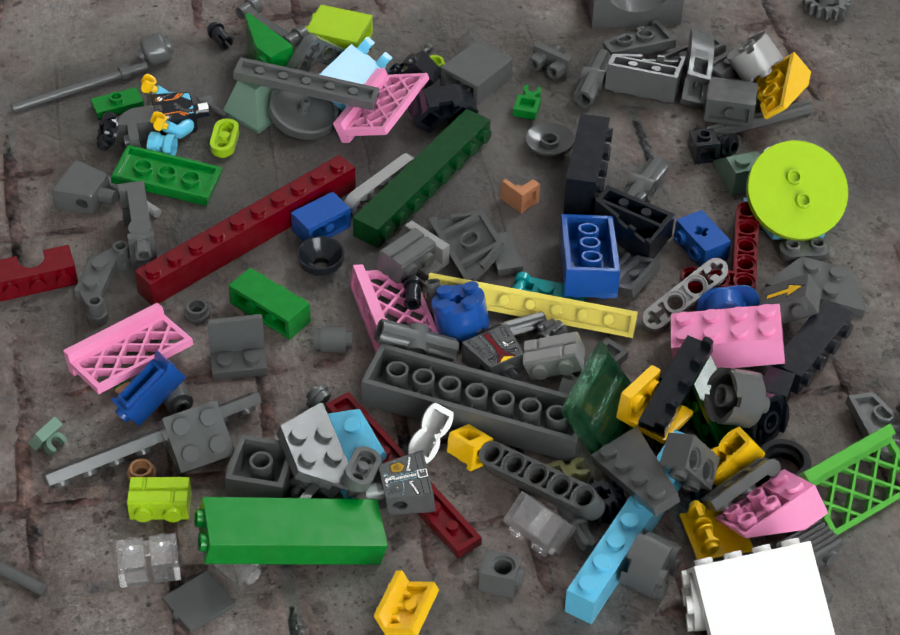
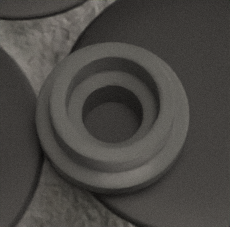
M192 299L184 308V317L192 323L204 322L211 315L210 306L203 299Z
M325 384L320 387L315 385L306 395L308 399L306 405L312 408L319 403H323L325 406L332 395L328 391L329 388Z

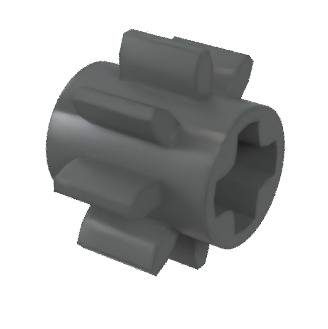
M551 318L549 321L544 320L537 326L540 332L536 334V339L569 333L562 321H554Z

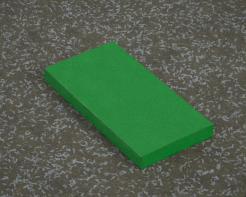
M127 145L111 176V183L123 184L144 181L146 192L208 206L222 175V167Z

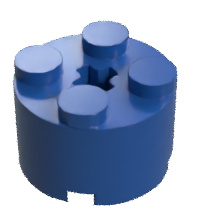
M469 281L465 284L454 286L442 285L436 289L437 294L433 297L431 304L439 334L457 338V341H464L478 336L477 331L483 327L484 331L488 328L490 320L485 294L479 288L477 282Z

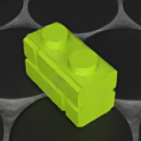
M130 477L127 500L130 520H137L139 522H148L150 520H166L168 522L189 520L192 496L190 477Z

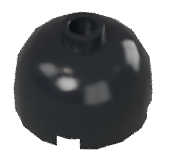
M767 391L766 397L770 400L769 410L765 414L762 413L761 418L754 426L743 428L759 447L778 436L779 432L784 433L789 421V405L783 402L784 397Z

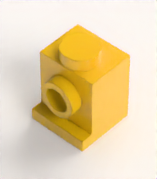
M467 424L449 432L447 452L458 458L459 461L466 463L467 470L471 472L484 466L479 459L480 448L485 443L494 439L472 425Z

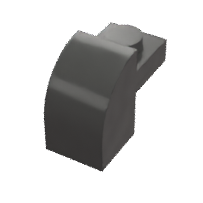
M153 105L129 109L118 118L119 143L125 144V149L127 145L140 147V141H147L151 131L158 132L154 129L153 123L150 122L154 113Z

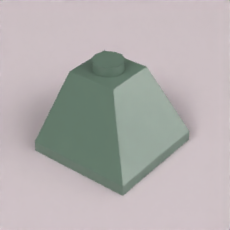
M237 81L223 111L227 113L229 118L259 134L273 124L268 113V104L271 94L275 89Z
M758 151L713 160L714 167L732 195L746 193L747 177L752 165L760 156Z

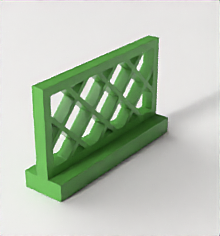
M891 423L797 475L815 486L821 485L829 488L827 500H822L828 514L822 517L821 520L837 535L900 499V487L894 485L896 472L900 473V450L892 438V435L896 434ZM887 446L892 455L891 464L879 460L881 448ZM860 460L872 463L870 476L858 472ZM878 466L890 470L888 482L876 479ZM839 472L850 475L848 488L836 484ZM857 478L868 482L866 495L854 491ZM875 485L886 488L884 501L873 498ZM835 491L847 495L845 508L833 504ZM853 497L865 501L862 514L851 510ZM831 510L843 513L842 525L838 528H835L830 519Z

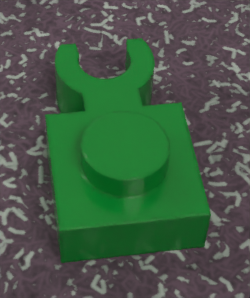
M526 84L524 86L523 95L518 94L514 104L513 116L536 120L541 107V87L531 92L529 91V85Z

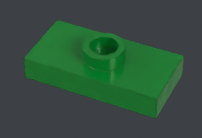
M137 87L92 98L91 105L97 118L102 119V116L107 111L114 112L116 115L122 114L129 109L144 106V101Z

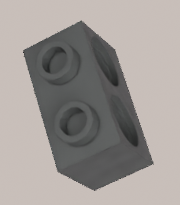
M668 433L660 466L669 473V477L679 481L683 489L690 492H699L700 489L712 490L720 458L694 434Z

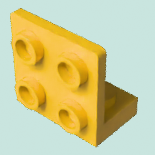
M651 365L621 393L616 415L617 419L633 428L638 426L641 415L660 384L658 382L661 373L659 368ZM682 405L664 438L641 427L638 428L645 435L661 444H665L668 433H673L674 430L678 431L692 417L693 411Z

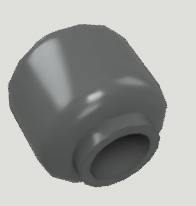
M159 32L143 38L140 41L141 48L137 50L142 62L147 61L152 67L169 61L171 53L174 52L167 35L163 36Z

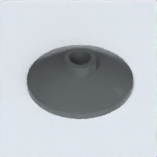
M544 122L532 126L527 131L526 144L529 149L539 155L559 156L567 153L573 147L574 135L564 125Z

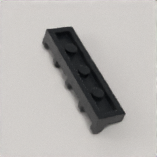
M687 335L641 415L638 427L663 438L665 437L713 352L714 342L711 338L704 337L701 341Z

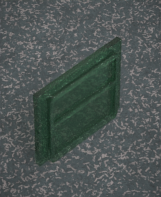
M603 341L596 344L560 411L591 454L633 429L630 425L616 418L621 393L631 382Z

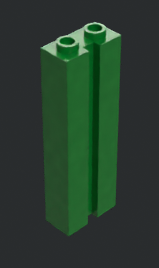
M203 497L200 508L195 509L194 526L199 527L200 531L197 546L198 551L203 552L204 564L380 565L388 547L377 499Z

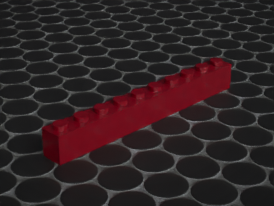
M338 155L136 269L135 277L138 293L151 305L159 304L292 227L291 212L331 192L342 198L355 190V167Z

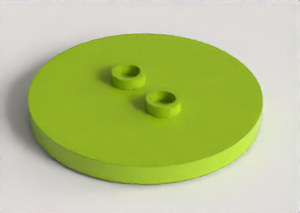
M792 140L771 146L757 158L747 177L746 195L753 215L766 230L783 239L806 241L827 233L841 219L847 206L848 184L841 166L830 153L813 143Z

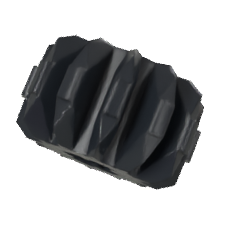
M604 476L600 481L591 478L589 485L603 499L605 510L598 519L587 521L588 523L596 521L598 527L602 522L611 525L626 503L623 488L617 487L614 481L606 482ZM592 499L586 501L584 505L589 504Z

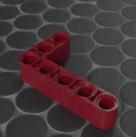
M748 201L741 202L736 207L733 224L731 271L728 270L726 279L716 288L748 285L756 289L759 221L753 215ZM699 267L683 268L680 273L679 283ZM711 269V273L704 278L708 282L709 278L714 274L721 276V269ZM692 281L688 284V289L696 294L703 290V286L699 281Z

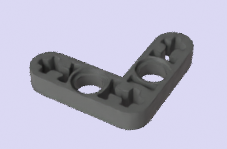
M308 34L302 39L286 67L296 69L303 62L298 70L309 72L316 61L329 66L336 56H339L345 49L315 34ZM329 48L326 55L323 56V53Z

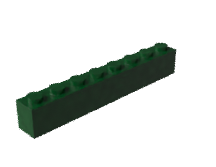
M468 109L463 111L353 217V236L377 248L385 241H388L393 233L400 226H403L414 212H418L422 204L428 198H432L436 191L443 184H446L450 177L457 170L459 171L470 157H473L483 144L488 143L492 135L490 130L491 120Z

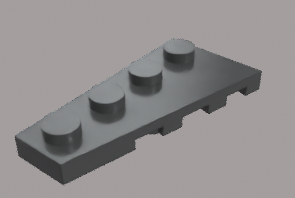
M638 426L591 454L594 465L655 517L680 502L676 489L664 469L660 466L659 461Z

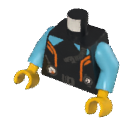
M145 74L141 79L142 92H152L151 103L154 106V113L150 122L153 123L154 129L161 135L174 134L177 135L178 139H181L198 130L197 118L210 116L207 102L193 104L191 95L188 92L173 93L159 85L155 86L156 79L150 74Z

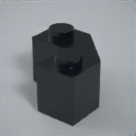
M456 84L422 89L407 108L413 123L428 133H431L445 118L454 121L466 109L475 113L479 112L472 95Z

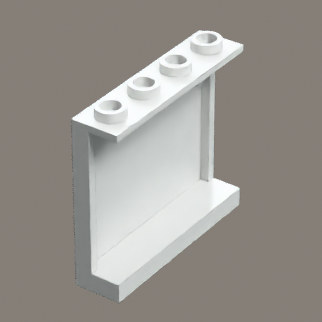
M799 538L781 541L782 547L771 549L770 544L752 548L753 554L742 556V552L739 550L723 554L724 560L713 562L712 557L695 560V566L686 569V573L693 574L707 634L835 635L811 541L800 543Z

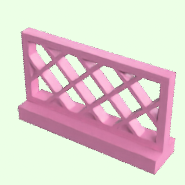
M377 68L364 84L380 88L379 97L373 111L347 105L333 123L341 142L350 143L355 136L387 135L429 80L428 74L388 75L385 68Z
M363 264L353 265L349 285L375 353L380 346L374 339L375 330L378 322L382 318L386 319L385 316L387 314L398 318L397 323L425 324L430 328L431 332L439 334L422 292L420 308L416 310L407 309L403 313L393 308L396 303L404 306L405 298L402 296L405 294L403 283H395L388 275H384L379 270L366 271ZM378 279L384 282V284L379 286L372 283L371 280ZM390 285L400 290V292L395 294L386 288ZM381 295L392 301L387 305L379 301L378 297ZM414 311L422 315L423 319L419 321L409 315Z
M155 303L68 347L63 352L69 372L73 376L79 375L92 389L101 394L139 374L155 356V354L144 356L146 352H155V349H157L166 358H169L194 344L193 339L164 315L163 307ZM150 340H162V342L150 343ZM169 340H181L177 343H168ZM127 352H139L137 356H126ZM103 364H115L114 368H102ZM122 364H134L129 368H121ZM98 376H110L100 383L97 381Z

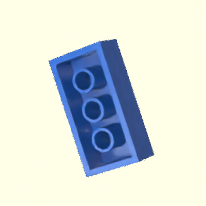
M561 214L559 246L564 296L572 298H618L620 265L613 216Z

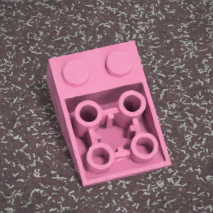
M784 469L778 475L771 476L768 481L756 487L744 498L723 510L715 519L744 538L805 530L828 514V511L814 484Z

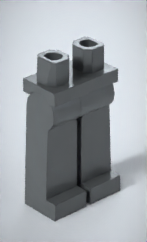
M144 181L118 184L124 227L128 226L129 234H127L133 272L157 258L154 231L151 230Z

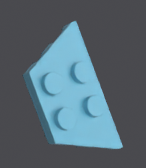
M360 409L328 414L348 462L356 448L365 446L379 453L382 464L387 454ZM341 488L344 499H356L355 497L347 496V490Z

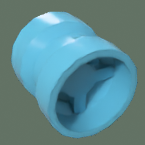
M150 132L147 140V149L176 155L178 146L177 135L167 134L164 136L159 132Z

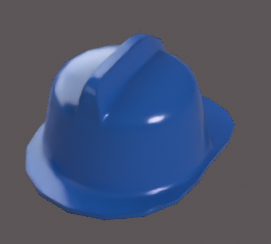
M748 285L718 287L706 291L698 299L696 307L697 311L759 306L760 301L759 295L754 288Z

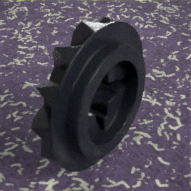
M107 111L99 123L96 139L97 146L101 150L107 151L115 142L118 132V119L114 112Z

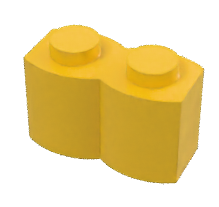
M741 427L734 428L728 432L720 441L719 446L711 449L720 458L713 484L716 486L720 485L755 459L764 458L765 452Z

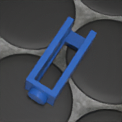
M155 349L154 359L127 385L116 399L111 398L118 407L115 412L125 422L128 423L131 419L138 426H141L185 380L186 376L168 358Z

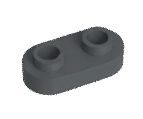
M820 237L806 241L785 239L780 243L778 256L782 261L789 264L801 256L823 262L829 257L830 244Z
M365 446L354 450L342 475V482L350 491L365 492L369 489L382 461L379 453Z

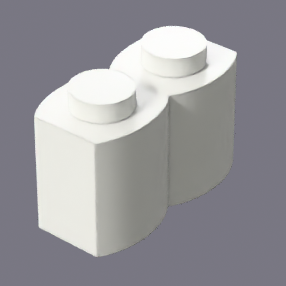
M432 403L422 416L421 428L413 434L409 441L408 454L423 450L426 463L430 462L438 452L440 437L445 435L451 427L453 412L437 403Z

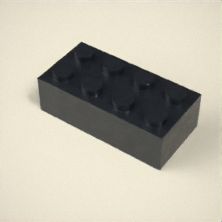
M580 114L566 177L563 214L594 215L595 199L599 196L598 193L604 190L605 179L603 178L607 176V161H610L611 147L610 144H607V142H612L613 128H609L610 117Z

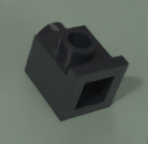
M699 126L689 131L688 148L694 164L713 163V160L719 159L721 142L720 140L718 141L713 128L706 129L703 126ZM709 149L710 153H701V150Z

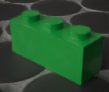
M252 268L246 270L228 285L230 304L248 315L261 314L264 325L289 340L311 322L310 303Z

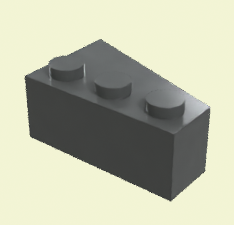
M612 54L607 64L604 89L611 90L614 93L631 94L638 98L646 97L663 103H674L683 80L686 56H679L678 60H664V55H657L656 59H642L643 56L640 54Z

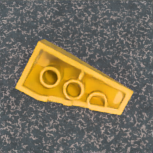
M795 52L786 56L778 64L771 66L772 72L767 76L760 78L758 75L754 83H758L757 98L761 102L760 107L766 120L787 109L809 85L811 71Z

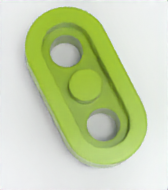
M225 118L215 123L210 139V150L214 156L226 158L234 153L239 137L237 121Z

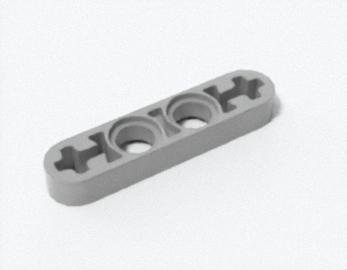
M408 153L401 155L353 190L344 202L351 208V214L355 216L414 157Z
M720 258L708 260L648 307L642 317L644 328L653 333L661 331L671 323V314L687 311L698 302L703 293L720 285L726 279L728 273L726 262ZM711 266H713L714 268L720 267L721 276L714 274L709 278V281L707 282V280L704 277H707L711 273ZM692 281H699L703 286V290L700 293H692L688 289V284ZM669 298H680L683 304L682 307L677 310L671 309L667 304ZM662 305L666 313L660 316L658 325L655 322L650 324L649 315L652 314L655 317L661 313L662 308L659 306Z

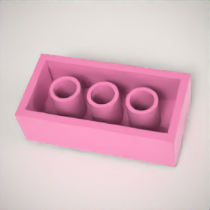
M763 304L760 306L709 309L671 314V353L673 360L687 335L701 341L704 337H709L713 340L711 356L717 368L785 364L780 304Z

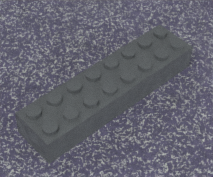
M383 343L380 344L361 381L362 404L421 420L425 410L432 403H437L454 414L453 422L449 429L456 430L470 424L492 437L493 441L552 458L562 459L567 462L577 458L591 423L592 400Z

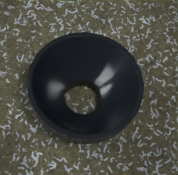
M317 236L309 238L302 242L297 249L299 266L305 272L314 276H327L342 266L344 262V248L340 242L330 237ZM318 262L328 264L326 268H316L314 265Z

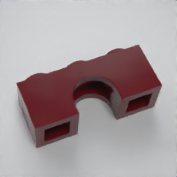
M69 245L43 250L44 261L32 268L21 266L18 263L17 256L1 259L0 302L78 284L76 268Z

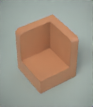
M507 179L501 181L500 199L522 214L539 203L540 184L534 179L523 186H515Z

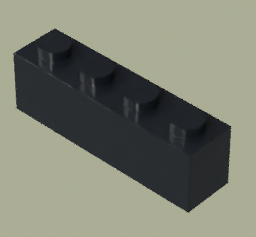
M824 299L819 306V313L811 315L784 347L785 364H775L771 367L795 373L792 393L798 395L804 386L808 388L815 377L816 371H822L825 367L828 356L830 354L834 355L839 349L841 340L843 338L847 339L853 330V325L851 324L853 312Z

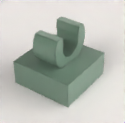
M54 416L31 438L28 444L35 451L43 445L45 452L53 455L57 449L52 445L51 441L55 440L61 446L67 441L64 434L57 432L63 424Z

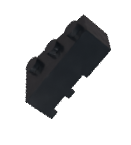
M608 185L595 199L594 215L613 216L616 241L635 256L639 255L654 259L672 237L675 214Z

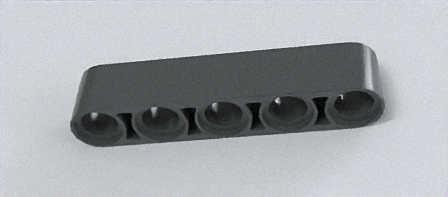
M495 441L487 442L480 448L479 459L494 476L586 520H596L604 513L605 503L589 484ZM568 488L565 493L561 494L564 489ZM592 499L589 504L584 505L586 501Z

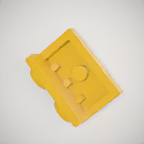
M396 570L374 613V618L384 634L418 635L439 592V588L435 582L409 581L402 570Z

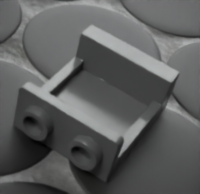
M711 77L704 121L752 128L758 83Z

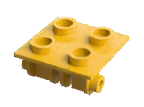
M695 500L689 504L688 512L679 514V517L697 560L712 557L713 559L723 557V554L739 550L742 553L753 552V546L749 538H744L716 521L715 517L723 511L708 510L703 503Z

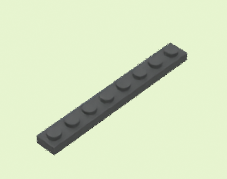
M250 392L219 404L224 421L228 422L230 421L229 415L239 412L240 416L256 410L254 406L262 403L259 392ZM158 428L45 472L41 476L45 485H53L57 489L70 484V478L79 474H81L82 478L98 473L97 467L107 463L109 467H113L125 462V456L134 453L138 457L151 452V446L161 443L162 446H166L161 430Z

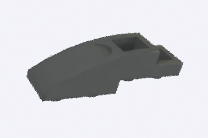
M691 29L679 104L698 109L703 108L707 86L712 73L714 34Z

